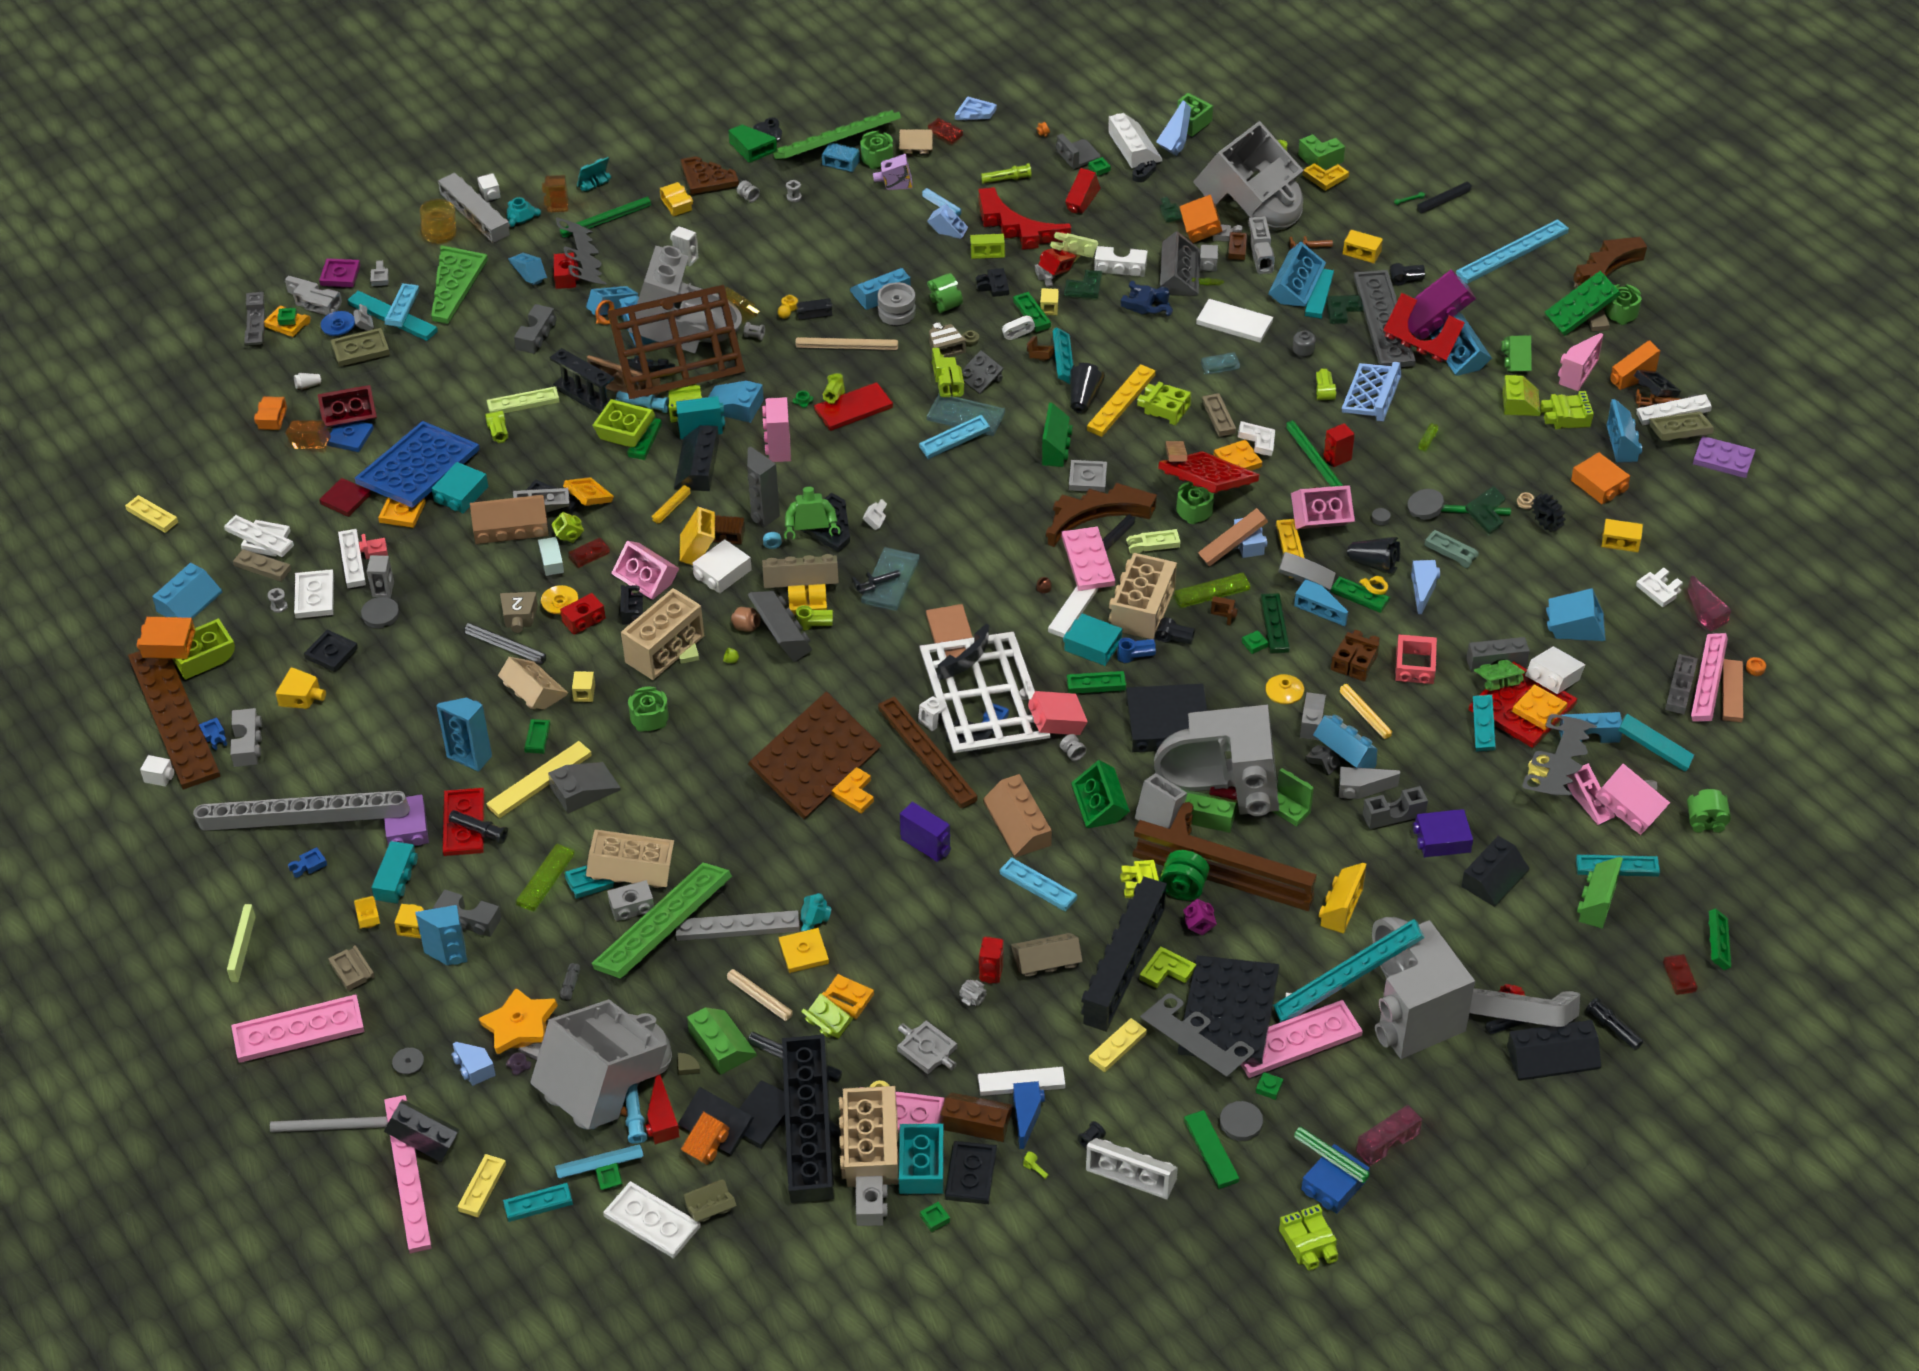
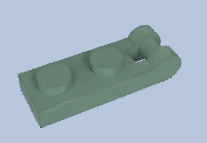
M1436 530L1425 540V546L1459 562L1464 568H1468L1472 564V560L1479 556L1478 551Z

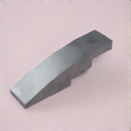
M1679 654L1665 710L1685 714L1698 658Z

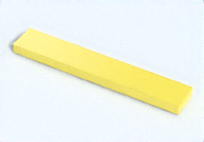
M580 741L576 742L486 803L487 808L500 819L550 785L548 772L564 765L580 764L592 756L591 751Z

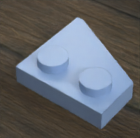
M967 97L955 113V120L990 119L997 110V104Z

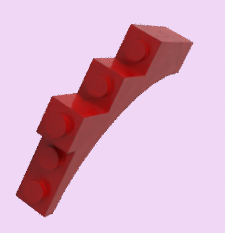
M995 187L978 189L979 206L984 227L1000 226L1004 238L1020 237L1022 250L1039 248V244L1051 243L1052 241L1063 242L1054 237L1056 232L1071 234L1070 224L1043 223L1028 219L1012 211L999 198Z

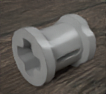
M790 180L786 183V189H788L787 200L790 202L801 200V193L799 192L801 184L797 180Z
M750 322L746 323L744 337H755L758 340L764 338V325L757 326L751 325Z
M280 588L272 589L268 593V599L271 601L270 607L274 613H282L288 608L287 602L284 600L285 593Z

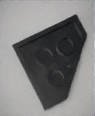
M831 492L824 499L828 500L835 509L837 517L836 526L840 528V534H838L837 528H833V536L830 535L829 529L831 524H829L828 528L805 529L801 531L839 552L850 542L845 500Z

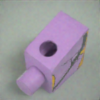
M906 154L883 161L881 163L882 171L873 173L874 182L884 181L887 190L913 188Z

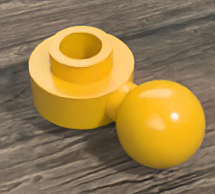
M787 295L782 298L781 306L777 311L778 316L782 319H787L791 315V311L797 309L796 303L798 299L793 295Z

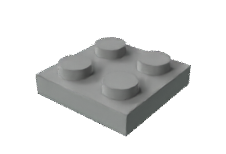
M1071 460L1069 490L1088 491L1092 489L1105 492L1107 462Z

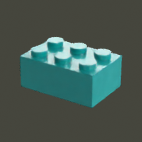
M900 1124L899 1193L943 1194V1124Z

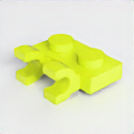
M1154 860L1134 861L1133 866H1121L1122 873L1120 874L1121 882H1125V898L1134 897L1136 884L1141 883L1144 876L1159 881ZM1136 877L1137 882L1130 881Z

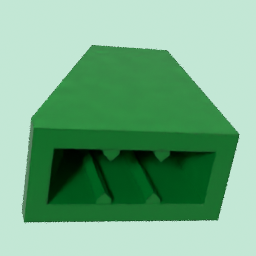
M743 124L728 130L729 143L749 163L777 152L776 138Z

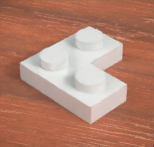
M1241 421L1238 437L1244 440L1255 441L1254 452L1272 456L1275 430Z

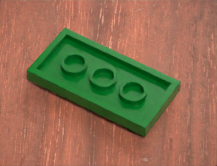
M1599 271L1544 313L1557 329L1566 336L1620 296L1621 293Z

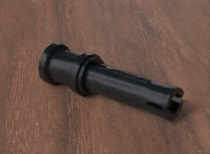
M456 810L451 811L449 815V822L481 833L483 838H492L499 844H502L507 838L508 828L505 826L499 827L494 825L492 821L484 822Z
M1599 998L1593 999L1588 1004L1585 1012L1587 1014L1591 1013L1597 1018L1600 1025L1609 1027L1630 1045L1633 1050L1636 1051L1641 1047L1644 1040L1616 1018L1614 1011L1607 1009L1600 1003L1601 1000Z

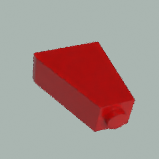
M1080 168L1065 201L1070 212L1083 214L1100 191L1096 172Z

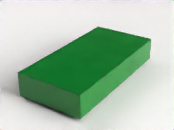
M531 719L524 747L525 753H545L551 725L550 720Z

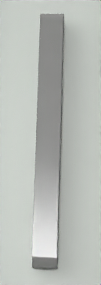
M388 791L202 804L197 806L193 813L202 830H221L398 818L406 816L410 811V806L403 792Z

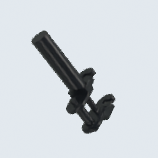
M896 570L873 578L870 572L866 573L868 582L860 584L855 577H852V582L855 589L864 595L866 591L872 590L875 592L876 584L899 578L900 572Z

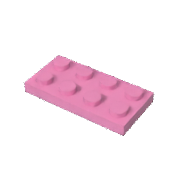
M1098 527L1063 531L1062 539L1078 591L1115 586V578Z

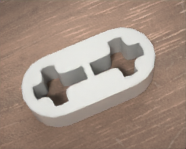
M1023 316L1005 324L1002 332L1006 339L1013 340L1033 331L1035 324L1032 317Z

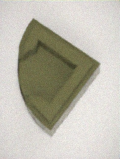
M678 1053L679 1075L700 1073L699 1064L694 1057L685 1053Z

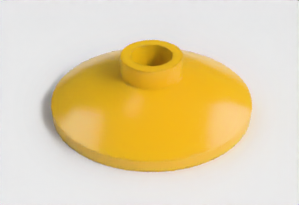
M563 585L554 586L543 593L541 605L547 612L561 614L560 609L577 601L578 594L571 587Z
M1286 674L1276 675L1268 680L1266 694L1276 703L1293 704L1302 698L1304 686L1294 676Z

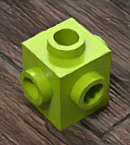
M564 512L551 524L557 537L574 543L584 531L581 520L577 516Z

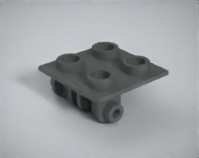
M980 350L963 368V380L981 394L993 380L1001 381L1003 379L1001 372L1004 368Z

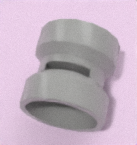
M744 180L738 185L737 194L751 203L759 197L760 190Z
M1075 734L1067 735L1060 743V748L1067 753L1072 761H1078L1086 754L1087 748L1083 743H1079V739Z

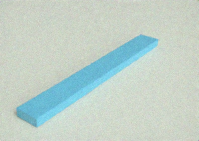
M1557 219L1456 270V274L1468 284L1567 234L1569 228Z

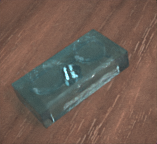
M1235 352L1201 358V364L1206 374L1235 370L1240 367Z

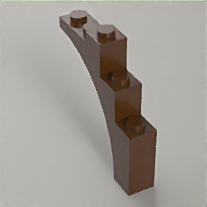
M1642 237L1603 240L1602 248H1600L1599 252L1590 253L1586 264L1577 265L1576 272L1573 275L1574 282L1579 287L1599 271L1607 277L1612 271L1623 265L1644 260L1647 245Z
M1116 483L1114 488L1109 490L1108 494L1089 489L1086 495L1082 496L1081 500L1062 494L1060 499L1054 503L1053 511H1055V517L1052 526H1049L1046 531L1048 545L1055 547L1062 538L1063 531H1070L1082 523L1097 518L1127 516L1131 514L1135 517L1150 520L1156 509L1157 495Z

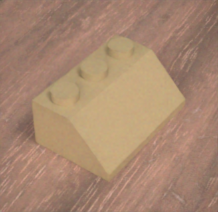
M509 657L498 674L503 680V684L512 688L515 691L514 694L524 699L526 705L534 710L536 708L546 709L568 694L563 687L534 661Z

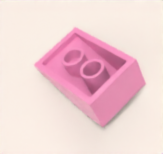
M1599 333L1571 347L1566 354L1562 355L1560 361L1562 367L1558 373L1560 385L1579 391L1599 360L1604 334Z

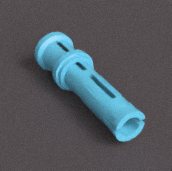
M618 391L616 394V398H619L616 401L644 406L652 410H661L663 413H667L669 410L668 397L658 398L655 395H649L629 400L628 393Z
M637 1083L628 1088L625 1096L628 1113L625 1123L629 1129L628 1142L639 1144L647 1140V1134L644 1132L643 1124L645 1119L640 1113Z

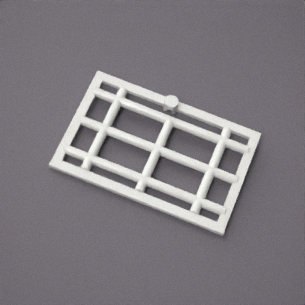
M1014 632L989 635L988 644L994 643L996 651L983 653L979 660L972 665L979 688L957 691L954 678L950 677L946 678L950 693L944 694L935 668H938V664L946 658L944 650L963 647L967 649L974 643V638L920 646L935 697L946 705V709L941 712V716L953 753L1050 738V733L1033 732L1030 723L1034 722V718L1032 715L1026 714L1022 699L1030 700L1035 691ZM1002 641H1008L1011 649L1004 650ZM937 651L939 660L932 661L930 652ZM1014 656L1024 688L1018 691L1007 657ZM1000 659L1008 684L987 687L978 662ZM1011 691L1019 717L998 720L989 694ZM982 696L990 721L969 725L960 699ZM953 700L961 726L954 727L946 701ZM1022 724L1025 733L1003 736L1001 727ZM993 729L996 738L974 741L971 732ZM957 734H964L966 743L959 744Z

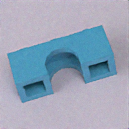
M1620 712L1562 715L1582 719L1596 725V728H1589L1584 730L1587 735L1591 733L1599 734L1601 743L1620 742L1622 733L1618 731L1622 722ZM1562 719L1560 720L1559 726L1563 725L1564 723ZM1559 730L1560 738H1562L1564 732L1562 730Z

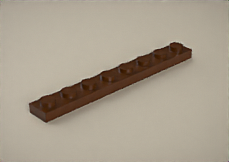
M895 696L878 704V710L960 809L978 801L977 794Z

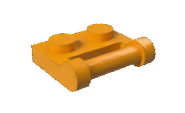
M279 306L264 321V326L294 337L304 325L307 326L310 323L311 318L308 315L297 313L296 324L278 325V311L280 308H286Z
M837 974L830 986L822 994L846 1013L850 1014L852 1018L857 1019L873 997L874 990ZM833 996L836 997V998H839V999H841V1000H843V1001H845V1002H848V1003H850V1004H852V1005H854V1006H851V1005H848V1004H846V1003H844V1002H842V1001H839V1000L833 998Z

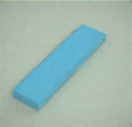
M402 284L385 318V325L402 327L419 292L418 285Z
M980 415L919 443V447L927 459L990 431V426L984 417Z
M1012 857L1000 869V875L1065 912L1077 900L1076 893Z
M639 1144L556 1165L555 1169L558 1178L613 1163L641 1158L643 1151Z

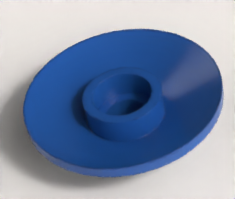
M346 311L332 312L321 321L322 331L331 336L343 335L349 332L355 325L354 316Z

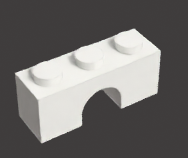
M1097 246L1094 272L1145 277L1147 250L1131 249L1128 256L1118 257L1114 254L1113 247Z

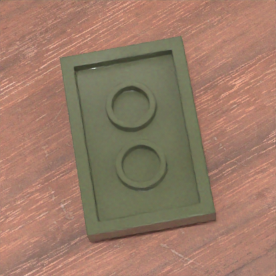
M382 328L331 340L339 367L390 355Z
M1701 411L1649 418L1650 427L1662 441H1671L1678 438L1687 439L1692 436H1706L1707 434H1713L1714 427Z

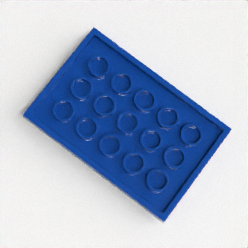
M422 421L357 475L355 483L413 508L432 491V487L456 462L464 464L480 450L479 444Z

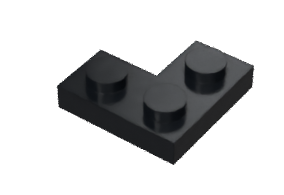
M634 356V359H627L629 367L642 372L638 356ZM647 359L650 373L675 367V364L668 362V359H658L655 362Z

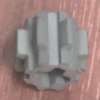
M967 980L959 991V995L963 997L962 1002L969 1006H979L987 995V990L983 988L984 984L978 980Z

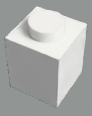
M494 174L477 177L479 191L486 202L501 198L499 184Z
M148 755L140 769L145 783L166 787L169 780L174 776V769L170 759Z

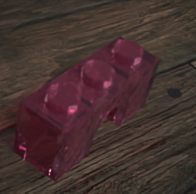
M1406 1105L1360 1135L1356 1152L1370 1166L1387 1156L1389 1147L1396 1140L1399 1139L1402 1144H1405L1419 1135L1422 1118L1409 1105Z

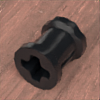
M1092 1121L1089 1124V1128L1084 1133L1078 1135V1141L1087 1149L1090 1141L1095 1138H1104L1106 1131L1099 1123Z

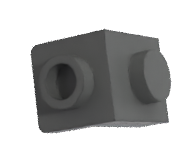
M1317 745L1305 756L1308 763L1322 765L1326 774L1332 773L1340 765L1337 753L1329 747Z

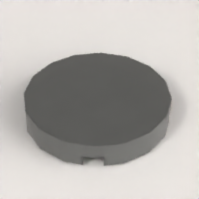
M1423 489L1415 492L1408 500L1409 513L1413 517H1420L1423 520L1439 515L1441 509L1445 506L1442 494L1434 489Z
M378 597L367 601L362 607L361 614L367 626L384 628L385 625L390 626L398 619L399 609L398 604L394 600L387 597Z
M1236 1101L1228 1104L1223 1108L1220 1115L1221 1129L1229 1138L1237 1141L1251 1140V1137L1257 1136L1263 1126V1116L1260 1110L1255 1105L1245 1101Z

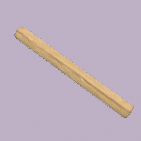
M797 337L795 342L797 348L898 350V340Z

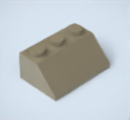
M1072 933L1011 944L1018 971L1022 974L1025 973V976L1035 975L1037 971L1044 969L1045 972L1055 971L1057 967L1064 965L1065 968L1077 966V963L1082 962L1079 938Z

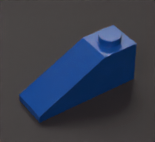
M1039 1081L1013 1083V1100L1020 1149L1025 1148L1041 1112V1102H1045L1044 1089L1040 1090Z

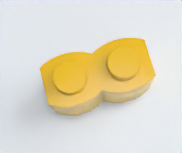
M676 182L660 188L661 200L667 206L672 216L692 210V197L687 195L685 187L681 186L680 183Z

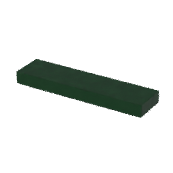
M1280 593L1261 594L1260 599L1270 654L1289 653L1290 647Z

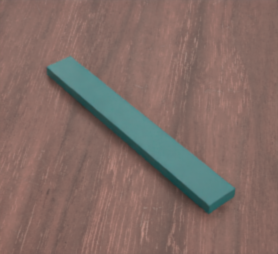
M1415 919L1409 921L1274 1004L1273 1006L1280 1022L1300 1015L1424 939L1425 937L1418 922Z

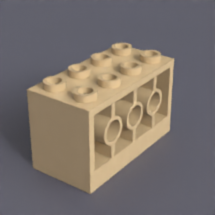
M1133 553L1131 560H1127L1126 572L1121 574V584L1116 586L1115 598L1110 600L1109 609H1112L1109 615V622L1122 628V633L1155 640V632L1160 620L1164 618L1175 590L1177 562Z
M672 588L621 631L625 663L654 680L673 664L682 653L705 636L701 605Z
M895 1086L843 1089V1097H839V1109L841 1111V1116L839 1117L841 1130L840 1166L842 1169V1179H846L847 1187H856V1177L882 1176L883 1185L899 1184L898 1115Z

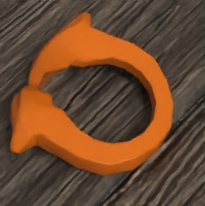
M603 300L599 303L595 310L596 324H610V320L602 317L599 311L602 305L606 303L609 304L608 311L614 310V303L612 301Z

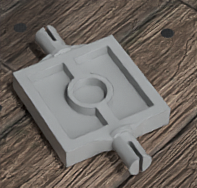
M928 1021L912 1030L904 1023L898 1027V1031L906 1037L897 1046V1051L927 1074L941 1064H944L950 1070L956 1067L957 1063L951 1060L949 1055L957 1049V1043Z

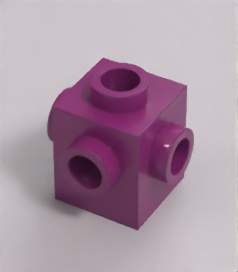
M1197 899L1183 909L1188 928L1200 935H1204L1217 925L1214 909L1209 903Z

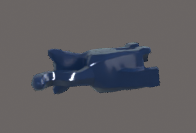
M1135 281L1130 282L1129 287L1131 291L1129 298L1123 295L1121 307L1140 314H1158L1166 311V316H1171L1173 309L1168 302L1170 293L1167 287L1155 289L1146 285H1136ZM1154 301L1161 304L1157 307H1152Z

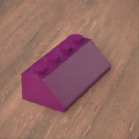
M1451 269L1414 298L1417 300V303L1408 319V328L1417 339L1423 341L1445 324L1449 315L1454 317L1476 300L1469 286Z

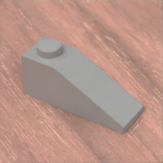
M568 488L513 491V498L544 495L546 513L569 506Z
M1307 692L1300 738L1319 740L1313 734L1323 719L1326 695Z
M1340 767L1339 798L1360 799L1397 787L1400 771Z

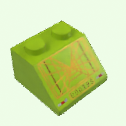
M1505 375L1503 385L1504 415L1540 416L1538 389L1524 376Z

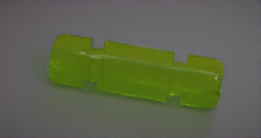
M1429 424L1422 440L1419 442V450H1428L1438 431L1437 424Z

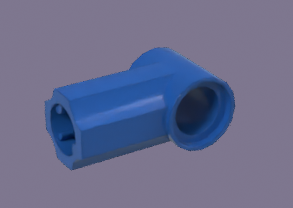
M1122 638L1119 640L1117 659L1120 662L1129 663L1135 657L1156 654L1154 639L1134 641L1131 638Z

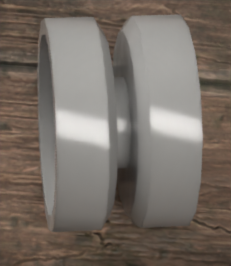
M895 282L884 285L877 294L878 314L883 322L890 325H903L914 318L916 314L915 292L911 286Z

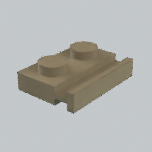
M356 945L352 946L353 949L349 951L346 949L328 958L330 965L347 991L365 983L369 978H375L374 972Z

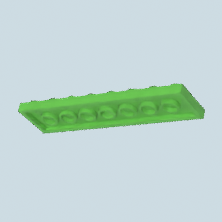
M893 110L880 112L876 116H869L864 118V120L852 122L850 125L835 128L836 130H829L821 133V135L806 138L807 140H800L792 143V145L777 148L778 151L773 154L775 159L787 158L900 119L901 115L900 112H894Z
M704 862L701 863L591 963L593 968L621 979L651 950L655 949L664 938L668 937L678 925L682 924L690 914L695 912L702 903L709 899L713 893L725 885L732 877L730 871Z

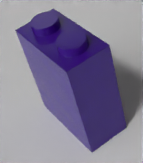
M913 801L900 813V835L903 841L937 862L949 854L951 850L950 824Z
M1464 809L1417 814L1416 822L1413 823V832L1418 836V849L1422 850L1424 858L1471 853L1473 837Z

